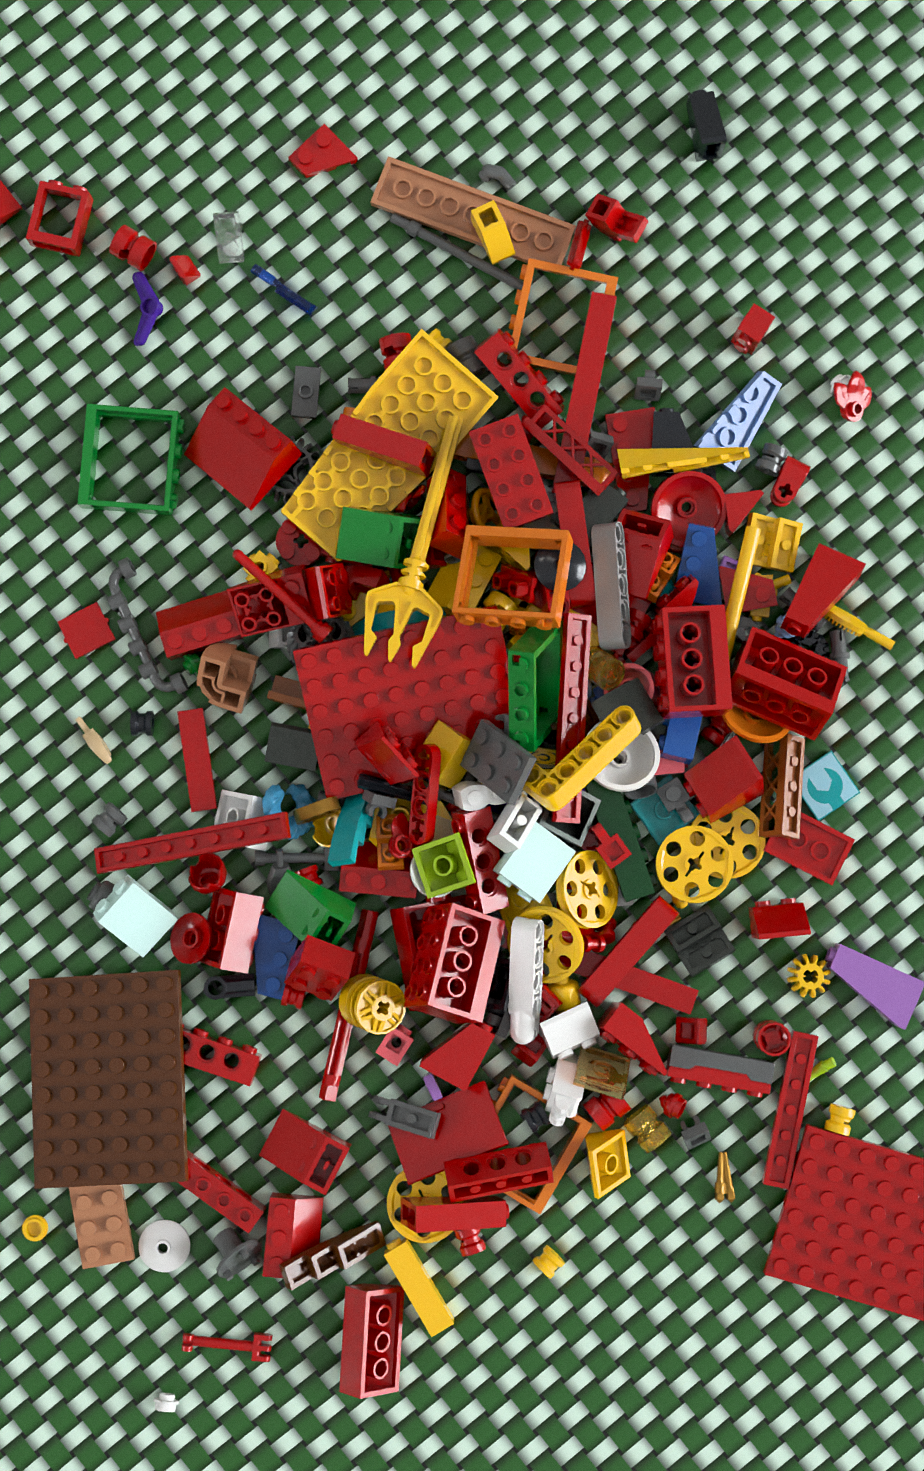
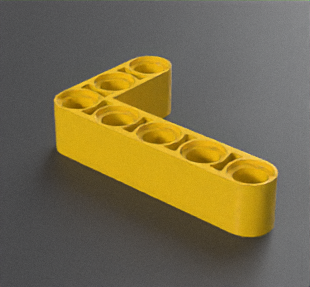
M624 705L616 708L549 773L535 763L523 790L549 811L562 809L639 735L641 724L634 710Z

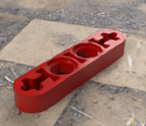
M422 744L418 746L415 753V761L418 763L416 769L419 776L413 778L409 837L416 845L432 842L435 835L441 767V751L435 744ZM425 775L429 779V785L427 788L424 786L423 778ZM422 801H424L427 806L425 814L421 810Z

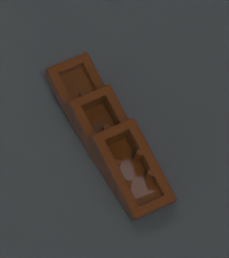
M374 1221L344 1232L281 1263L279 1267L286 1288L292 1291L312 1278L320 1280L339 1267L346 1270L385 1246L386 1242L380 1223Z

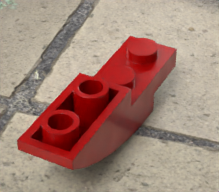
M691 574L688 577L683 576L674 585L675 589L671 593L662 595L655 604L657 606L653 609L658 614L665 607L692 606L699 582ZM651 625L644 630L640 643L631 641L630 647L624 651L625 655L633 663L651 646L657 645L656 635H652Z

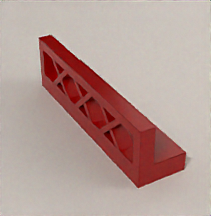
M546 405L532 419L527 416L521 423L526 430L597 496L619 475V472ZM547 413L553 419V429L542 430L536 423ZM557 423H558L563 429H557ZM557 433H569L571 435V446L560 447L557 444ZM575 440L582 446H575ZM575 450H587L590 454V464H579L575 461ZM593 457L600 463H593ZM594 467H605L611 474L600 484L594 478ZM584 468H590V474Z

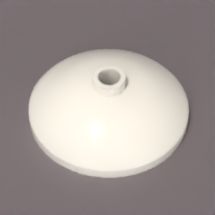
M601 722L597 723V724L589 731V733L587 734V736H588ZM651 731L644 735H638L615 757L620 758L622 763L618 764L613 759L593 779L607 789L620 792L633 791L646 785L655 775L660 762L659 746Z

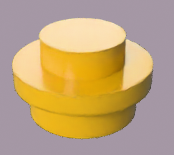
M31 1215L22 1224V1233L30 1241H40L48 1232V1223L40 1215Z

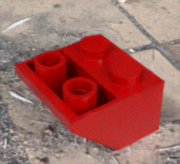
M344 563L304 569L312 616L316 620L352 614V598L348 593V574L344 568Z

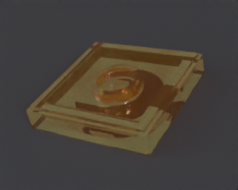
M581 1046L573 1085L623 1100L631 1059L593 1047L583 1049Z

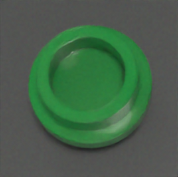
M196 653L184 655L183 667L190 676L194 674L197 677L200 658Z

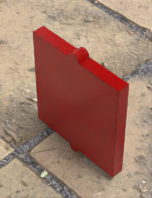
M98 602L57 622L65 637L64 642L68 643L75 659L116 640L108 624L109 619L105 618Z

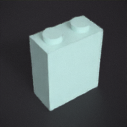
M535 822L521 848L507 854L504 853L493 871L499 875L497 880L508 888L511 885L519 890L517 895L530 903L531 900L540 903L576 851Z
M129 875L114 885L112 893L106 899L104 898L99 901L93 912L95 918L102 926L142 957L152 949L178 920L169 907Z

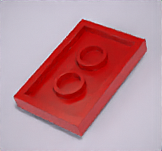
M801 812L799 839L791 840L783 837H769L763 851L829 885H833L855 839Z

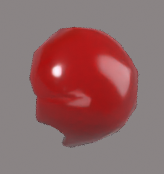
M214 853L199 855L198 863L190 866L188 881L194 891L202 894H210L219 890L224 885L227 877V870L220 856Z

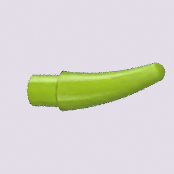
M833 1057L824 1061L821 1060L813 1066L810 1081L837 1066Z

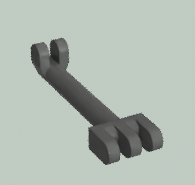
M324 847V853H283V862L324 863V871H341V866L332 867L327 862L330 851L328 847ZM255 850V866H265V863L277 862L276 853H265L262 850Z

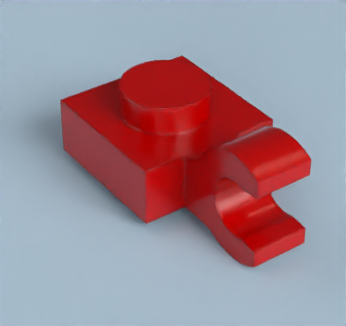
M599 822L590 828L601 843L595 849L609 869L614 868L632 855L617 833L610 837Z

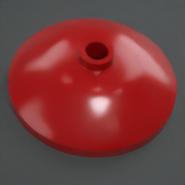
M681 471L669 476L656 489L651 502V516L671 521L674 535L671 543L681 547L684 546L689 522L714 527L716 536L722 528L727 515L726 497L721 486L712 477L699 471ZM688 502L689 509L683 511L681 508L682 504Z

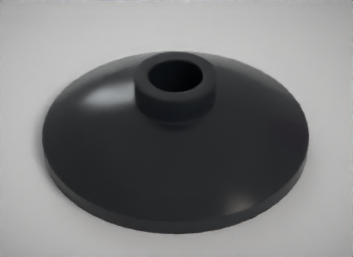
M574 543L566 591L576 587L583 579L586 571L584 554ZM540 549L535 557L534 571L539 582L544 587L554 591L558 568L556 562L559 560L560 550Z

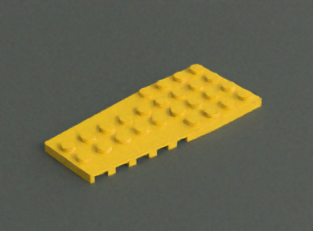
M421 329L371 386L352 412L351 417L428 442L437 453L430 470L431 473L435 468L449 415H457L459 418L464 419L457 442L458 445L499 397ZM333 439L281 509V513L337 562H340L342 559L335 558L342 507L391 512L426 477L340 445Z

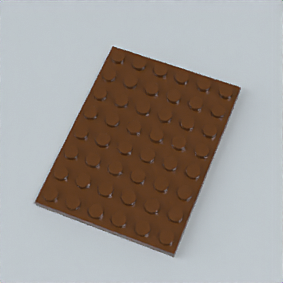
M166 970L29 979L34 1188L188 1181L181 971Z

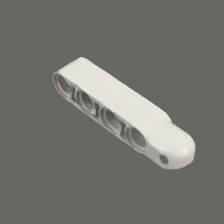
M525 917L514 918L511 927L508 1012L510 1014L511 1037L519 1044H528L537 1037L542 998L544 922Z

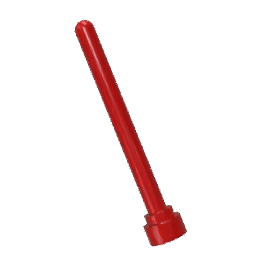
M241 550L233 551L232 555L236 561L311 628L312 637L319 644L334 629L327 622L317 621Z

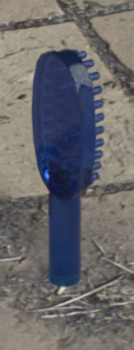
M255 264L252 267L251 273L269 285L275 286L277 294L307 314L311 315L318 308L312 302L281 283L274 275L259 265Z

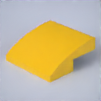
M754 512L749 513L747 526L761 529L753 566L793 573L803 523L781 517L773 518Z

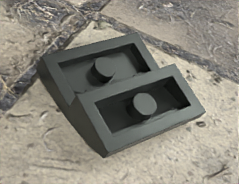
M638 678L615 688L590 703L601 722L616 708L623 705L631 707L641 724L639 735L648 733L665 721Z
M708 905L664 931L692 978L736 952Z

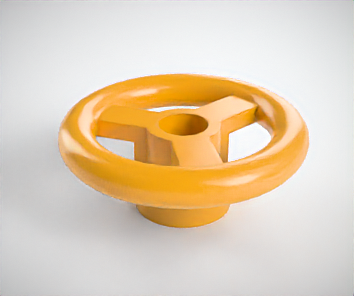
M480 488L474 493L469 510L470 520L473 525L486 526L485 523L492 521L496 526L503 527L498 511L497 514L494 513L490 499L494 506L495 503L489 488ZM481 496L483 504H479Z

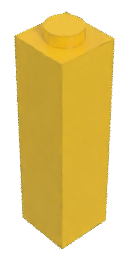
M398 1237L386 1245L388 1249L384 1251V1257L430 1336L433 1337L453 1325L454 1317L410 1241L407 1238L401 1240Z

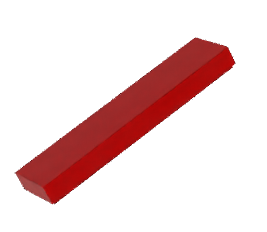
M204 708L177 711L191 812L218 809Z

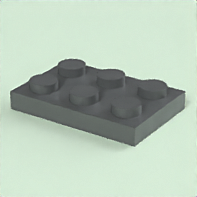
M481 719L460 765L507 804L515 805L537 758L489 720Z

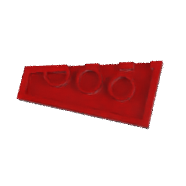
M655 407L605 415L607 435L613 436L614 439L610 453L613 468L619 472V475L615 478L616 486L621 488L627 494L626 498L629 499L624 509L635 512L647 510L650 473L623 479L617 449H652Z

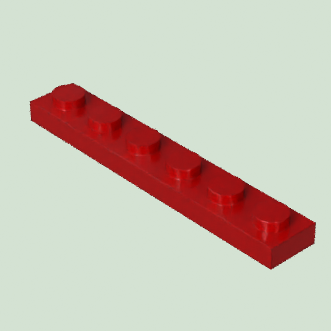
M794 1030L791 1032V1044L787 1052L762 1183L765 1185L789 1190L819 1038L817 1035Z

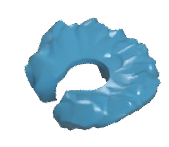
M277 784L272 785L265 791V796L262 798L264 816L282 812L281 802L284 795L290 794L296 803V809L317 801L309 794V790L303 784H291L286 789V792ZM294 815L288 817L291 838L288 840L297 839L305 834V832L307 833L311 827H314L313 821L297 825Z

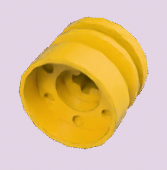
M358 974L350 978L342 987L339 995V1009L342 1017L349 1024L375 1035L387 1034L395 1030L402 1022L406 1012L403 991L395 983L371 974Z

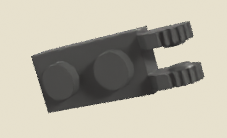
M374 1095V1102L380 1105H387L389 1108L387 1115L377 1111H370L368 1117L383 1121L384 1124L431 1139L435 1138L441 1113L396 1099L390 1100Z

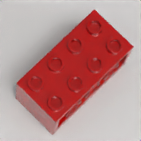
M518 413L469 431L503 527H520L553 515L551 503Z
M725 605L662 608L655 615V620L651 621L652 635H656L657 645L653 646V659L658 661L659 670L655 671V685L660 687V697H657L658 712H662L663 719L724 716L733 709ZM683 634H686L689 637V640H687L683 636ZM684 659L690 661L691 666L687 665ZM686 685H690L693 688V692L689 691Z
M752 626L737 652L730 670L732 704L737 708L815 741L833 714L848 667Z
M455 903L428 906L423 915L424 925L422 933L416 944L418 949L416 958L410 968V983L404 993V1007L456 1024L482 1023L506 921Z

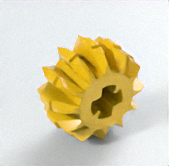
M802 954V963L796 958L792 960L797 966L796 969L792 967L787 968V971L794 973V976L787 977V982L796 981L791 990L795 992L800 989L801 997H805L807 992H809L810 997L814 998L816 997L815 989L820 993L825 992L821 984H830V980L824 979V976L831 974V971L829 969L822 970L826 965V961L821 960L817 963V955L813 954L809 961L807 954ZM806 970L814 972V975H811L814 977L812 981L803 979V977H806V975H803Z

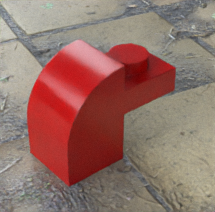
M601 194L596 195L585 214L595 228L619 242L624 239L637 243L649 222L645 216L624 210L618 200Z

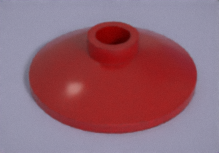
M187 913L181 916L175 923L170 938L171 949L176 959L185 964H195L201 961L209 951L212 931L208 920L201 914Z

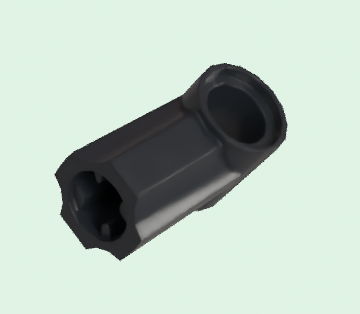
M254 973L212 976L204 983V993L208 998L214 1000L255 996ZM213 980H218L223 985V991L218 995L211 993L209 990V984Z

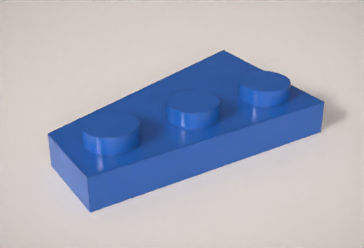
M689 522L675 584L683 576L688 577L691 574L699 582L693 602L705 605H722L714 527Z
M261 915L259 918L258 938L254 942L257 993L282 1000L288 966L292 955L296 951L299 939L277 918Z

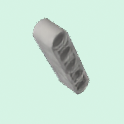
M619 521L596 524L592 527L591 539L599 645L604 651L629 648L631 645V625L624 529Z

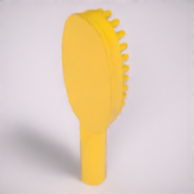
M835 605L824 617L825 619L829 617L828 621L833 619L832 624L836 621L835 626L840 624L839 628L844 626L843 630L848 628L847 632L851 630L850 633L853 634L855 632L854 635L858 637L864 634L869 639L889 650L895 644V641L869 628L860 619Z

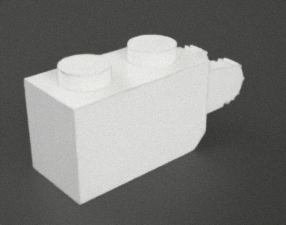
M523 789L515 805L506 804L486 838L506 854L521 848L542 812V807L539 806L540 803L534 798L530 799L527 797L528 794Z
M559 1058L555 1068L550 1067L546 1078L548 1083L543 1094V1099L547 1100L545 1111L550 1112L549 1121L555 1127L563 1126L566 1117L572 1118L576 1116L585 1086L584 1082L575 1080L578 1064L560 1060Z

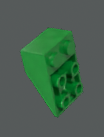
M342 507L335 558L397 569L407 568L403 561L411 555L421 517Z
M288 869L265 904V908L301 942L307 935L334 945H337L350 925L356 906L355 902Z

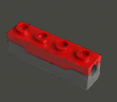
M670 1043L666 1075L671 1077L670 1081L686 1084L687 1079L696 1081V1086L711 1088V1085L714 1084L722 1086L721 1090L737 1093V1089L747 1090V1095L762 1097L763 1093L770 1094L775 1063L768 1060Z

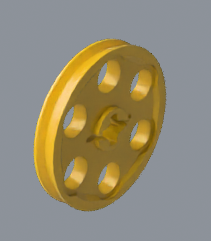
M745 806L731 812L732 817L726 823L718 819L710 824L707 817L702 818L699 814L691 824V826H697L700 822H707L711 830H714L720 836H726L733 827L730 834V840L733 841V844L729 845L733 855L735 870L731 879L741 877L757 866L763 856V849L766 843V838L759 837L760 820ZM745 819L751 820L755 825L754 831L750 834H746L741 830V823ZM694 832L690 835V842L694 846H701L704 843V837ZM746 845L755 847L756 856L753 859L749 860L743 856L742 851ZM713 848L711 850L712 859L718 862L724 860L725 851L723 850L720 854L722 848ZM698 857L693 861L701 869V867L699 866L700 859ZM719 873L710 874V876L722 879Z
M693 825L679 828L665 838L657 852L655 866L660 884L672 897L686 903H703L717 897L727 887L733 874L734 862L731 849L722 836L707 827ZM700 832L703 834L704 843L701 846L691 844L690 835L692 833ZM670 842H676L680 845L681 852L677 856H670L666 851V846ZM715 847L722 848L725 851L724 860L719 862L713 860L711 850ZM703 852L704 854L699 862L701 869L695 868L686 877L685 874L690 867L688 860H695ZM669 867L676 869L678 872L677 880L674 882L665 880L663 875L665 869ZM711 873H719L722 876L723 882L719 887H713L709 884L708 877ZM695 883L699 887L698 895L688 897L684 891L686 884Z
M591 850L575 852L556 879V895L561 911L569 915L577 926L583 929L601 927L613 916L618 902L617 878L613 868L609 869L598 852ZM576 861H578L580 864L579 873H577L575 870ZM594 861L598 865L597 874L593 870ZM568 882L572 887L571 895L567 893L566 889ZM604 884H606L608 888L607 896H605L603 893ZM578 905L581 907L582 910L581 918H579L577 915ZM596 906H598L600 910L599 918H597L595 915Z
M535 906L527 909L518 917L542 920V915L547 914L552 918V926L544 924V941L551 937V935L553 937L548 941V948L544 949L543 963L549 967L550 972L548 975H542V983H557L569 977L580 965L584 954L583 937L577 924L565 912L551 906ZM511 927L509 929L507 938L509 953L511 945ZM562 931H568L572 934V943H567L563 940ZM561 955L569 957L571 967H565L561 964Z
M404 1170L400 1172L393 1180L387 1195V1212L394 1228L405 1238L418 1243H433L450 1235L453 1231L430 1232L426 1236H420L401 1224V1221L397 1220L394 1215L396 1209L401 1207V1197H421L419 1189L423 1197H443L441 1191L447 1185L445 1171L435 1174V1180L431 1184H425L422 1181L411 1184L412 1190L407 1195H401L397 1191V1185L401 1181H407Z

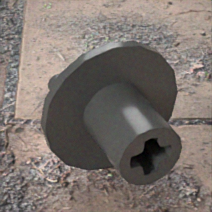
M231 1227L222 1230L215 1236L213 1243L224 1257L216 1269L219 1277L230 1281L234 1277L233 1275L238 1274L251 1263L254 1266L260 1263L258 1255L262 1250L260 1241L254 1239L243 1243Z

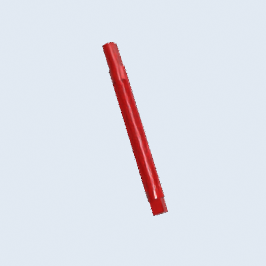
M362 909L352 952H355V957L349 979L366 972L378 912ZM340 1009L338 1010L319 1098L333 1102L336 1101L353 1025L349 1024L342 1017Z

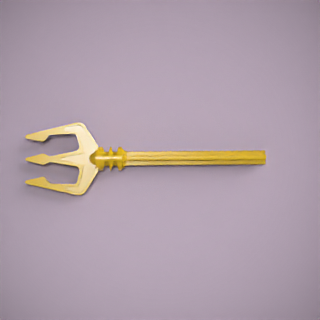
M449 415L412 552L410 557L405 558L403 564L407 567L401 570L404 577H400L398 582L371 589L366 594L365 656L369 655L377 640L376 635L372 631V625L379 604L395 606L394 633L388 640L389 662L393 660L401 646L400 636L412 613L419 611L429 617L422 642L413 646V668L417 667L443 619L441 606L423 589L424 585L421 581L426 579L425 574L422 572H426L429 569V565L426 563V556L464 420L457 415Z

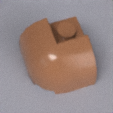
M212 644L201 655L197 686H200L202 693L209 699V703L241 714L249 700L257 675L255 672L259 657L236 650L237 645Z

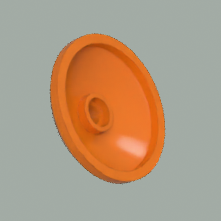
M735 706L722 716L726 724L737 735L756 743L778 741L790 731Z

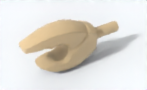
M81 717L76 718L75 721L84 732L82 737L87 745L104 763L109 764L112 761L111 752L105 741L93 728L89 729Z

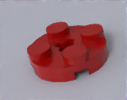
M289 519L282 523L276 535V547L286 562L292 566L305 564L308 567L322 557V548ZM299 535H304V538L309 540L308 544L303 545V548H298V544L294 543L295 539L299 538Z

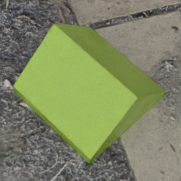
M460 832L412 849L428 899L476 883Z

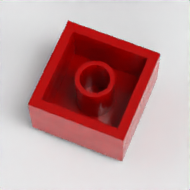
M307 935L290 959L284 983L290 985L295 990L306 991L314 994L319 999L332 1001L349 980L355 952Z

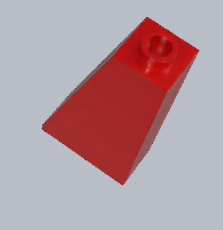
M340 414L339 420L336 419L331 430L332 438L338 444L425 477L429 476L437 454L426 441L344 414Z
M819 543L780 628L793 636L804 638L856 583L866 563Z
M483 1196L453 1203L450 1202V1197H401V1224L415 1233L506 1227V1219L509 1218V1206L506 1200L498 1196Z

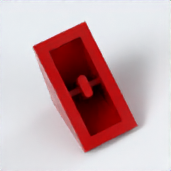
M755 490L725 494L727 514L724 521L725 534L729 537L733 534L764 492Z

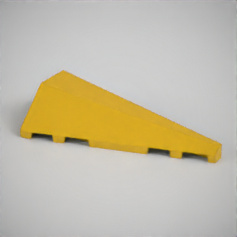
M748 447L617 449L623 479L673 469L674 473L750 458Z

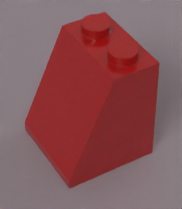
M737 735L684 773L685 783L682 784L690 797L694 796L698 803L695 805L698 813L702 818L707 817L710 824L764 794L763 776Z
M484 1020L482 1023H466L424 1055L419 1067L466 1091L495 1037V1032L492 1030L493 1025Z

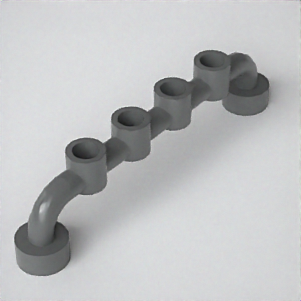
M128 557L118 561L119 567L109 577L108 585L112 595L107 597V601L113 611L118 609L122 616L117 622L123 634L129 632L132 641L128 643L130 652L134 657L139 655L143 664L138 666L141 676L144 680L150 678L155 688L162 692L176 690L178 694L189 690L188 684L181 672L171 675V682H164L160 678L159 670L150 656L147 643L140 634L137 621L131 614L127 599L118 584L122 576L127 580L136 576L135 567Z

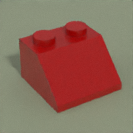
M796 898L780 899L781 904L771 905L770 900L756 901L755 907H748L752 938L760 940L810 935L811 929L804 903L796 902Z

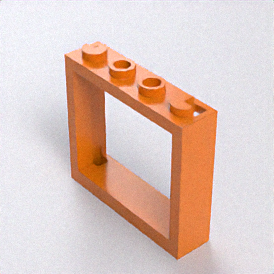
M529 258L528 264L522 265L520 279L524 280L522 290L517 289L514 304L519 305L517 315H511L509 329L513 330L512 337L515 340L513 345L516 349L518 348L535 269L606 284L604 294L615 296L618 277L576 268L572 271L568 266ZM504 352L503 354L508 355L507 361L511 362V355L509 353ZM529 356L532 361L530 363L531 367L573 376L576 374L577 366Z
M467 525L452 613L456 620L464 625L484 623L490 627H499L501 624L510 625L518 629H523L526 626L537 627L541 630L560 628L573 539L569 530ZM478 546L560 550L551 613L468 608Z
M513 1074L509 1078L504 1077L497 1088L500 1094L496 1101L493 1100L498 1114L513 1087L516 1086L546 1104L547 1102L546 1099H543L544 1093ZM576 1113L575 1117L570 1118L578 1124L552 1167L554 1183L542 1185L535 1198L521 1190L504 1192L506 1195L538 1214L542 1213L593 1124L591 1120L579 1113Z

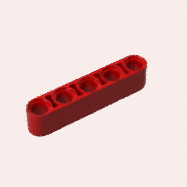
M580 479L554 483L560 530H569L573 543L580 548L586 560V571L583 579L576 587L569 590L571 607L578 608L596 605L595 584Z
M659 895L584 980L577 991L597 1008L672 923L679 912Z

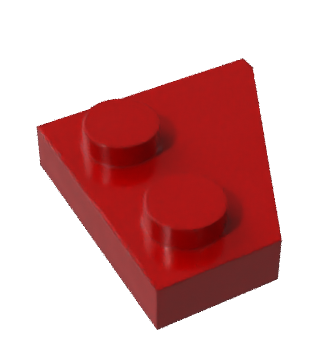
M325 124L288 157L289 161L305 178L318 175L322 171L329 172L335 170L336 167L350 163L352 165L358 161L357 156Z
M719 566L727 609L736 570ZM751 574L741 613L778 606L773 580Z

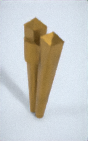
M719 1152L717 1179L714 1192L715 1200L718 1203L724 1200V1194H726V1199L732 1203L735 1200L727 1152Z

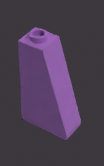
M836 943L834 947L831 946L825 957V960L828 961L826 967L894 1026L905 1030L924 988V982L842 944Z

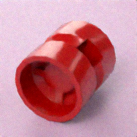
M123 225L114 235L109 247V253L122 261L127 259V263L130 266L143 271L151 262L157 248V243L144 235L139 237L138 231Z
M395 333L379 339L381 354L386 357L383 360L385 370L411 342V334Z
M763 1020L754 1028L753 1042L765 1054L780 1056L789 1049L791 1034L783 1024L774 1020Z
M610 1082L604 1088H611L613 1084ZM601 1092L599 1097L593 1096L583 1104V1107L603 1131L615 1123V1116L621 1118L632 1109L623 1097L620 1099Z

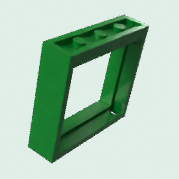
M87 404L77 504L84 509L172 516L173 509H177L178 494H174L175 484L180 482V469H177V459L182 458L183 450L182 444H179L180 434H184L185 420L181 419L180 413L173 410ZM101 418L171 423L164 505L93 500Z
M561 621L560 628H551V630H541L531 626L508 650L509 737L528 752L536 751L553 730L550 724L558 719L563 621ZM514 655L521 656L519 662H514ZM542 707L548 708V712L542 711Z

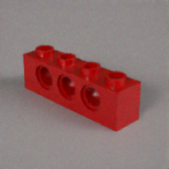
M498 328L476 347L474 353L530 419L544 405L550 408L557 416L563 412V397L557 390L552 391L547 386L548 380L540 370L536 372L531 367V359L523 350L519 352L513 345L515 340L507 331L502 332ZM502 352L509 353L512 361L504 364L500 362L498 355ZM518 372H524L529 380L525 383H519L514 375ZM537 391L541 392L545 399L542 402H535L532 400L531 394ZM546 413L536 424L542 429L553 419Z
M485 806L476 811L460 809L451 812L452 830L454 834L460 832L476 883L465 887L468 908L488 914L509 907L506 886L497 880L499 875L493 871L500 860L499 849L486 839L494 826L491 807Z
M182 1023L183 1036L187 1037L190 1041L189 1049L184 1050V1065L247 1086L252 1085L262 1054L257 1053L258 1049L247 1044L239 1047L233 1045L232 1039L223 1036L215 1039L208 1036V1031L200 1028H194L191 1031L185 1029V1024ZM204 1045H211L214 1048L213 1058L203 1056L202 1047ZM228 1053H235L238 1056L239 1063L237 1066L228 1065L226 1062Z
M546 1141L515 1148H506L495 1152L480 1153L464 1158H455L443 1162L451 1203L554 1183L552 1164Z
M187 1150L188 1181L177 1183L249 1234L267 1207Z

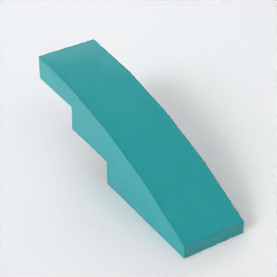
M363 793L347 796L333 833L327 861L332 867L355 864L357 848L364 845L366 829L372 828L374 811L372 816L365 813L366 805L369 802L362 799Z

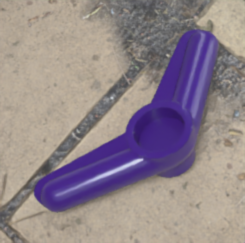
M138 271L133 274L132 280L141 300L140 309L142 315L134 338V344L136 346H143L149 337L157 316L163 312V304L157 298L144 273Z

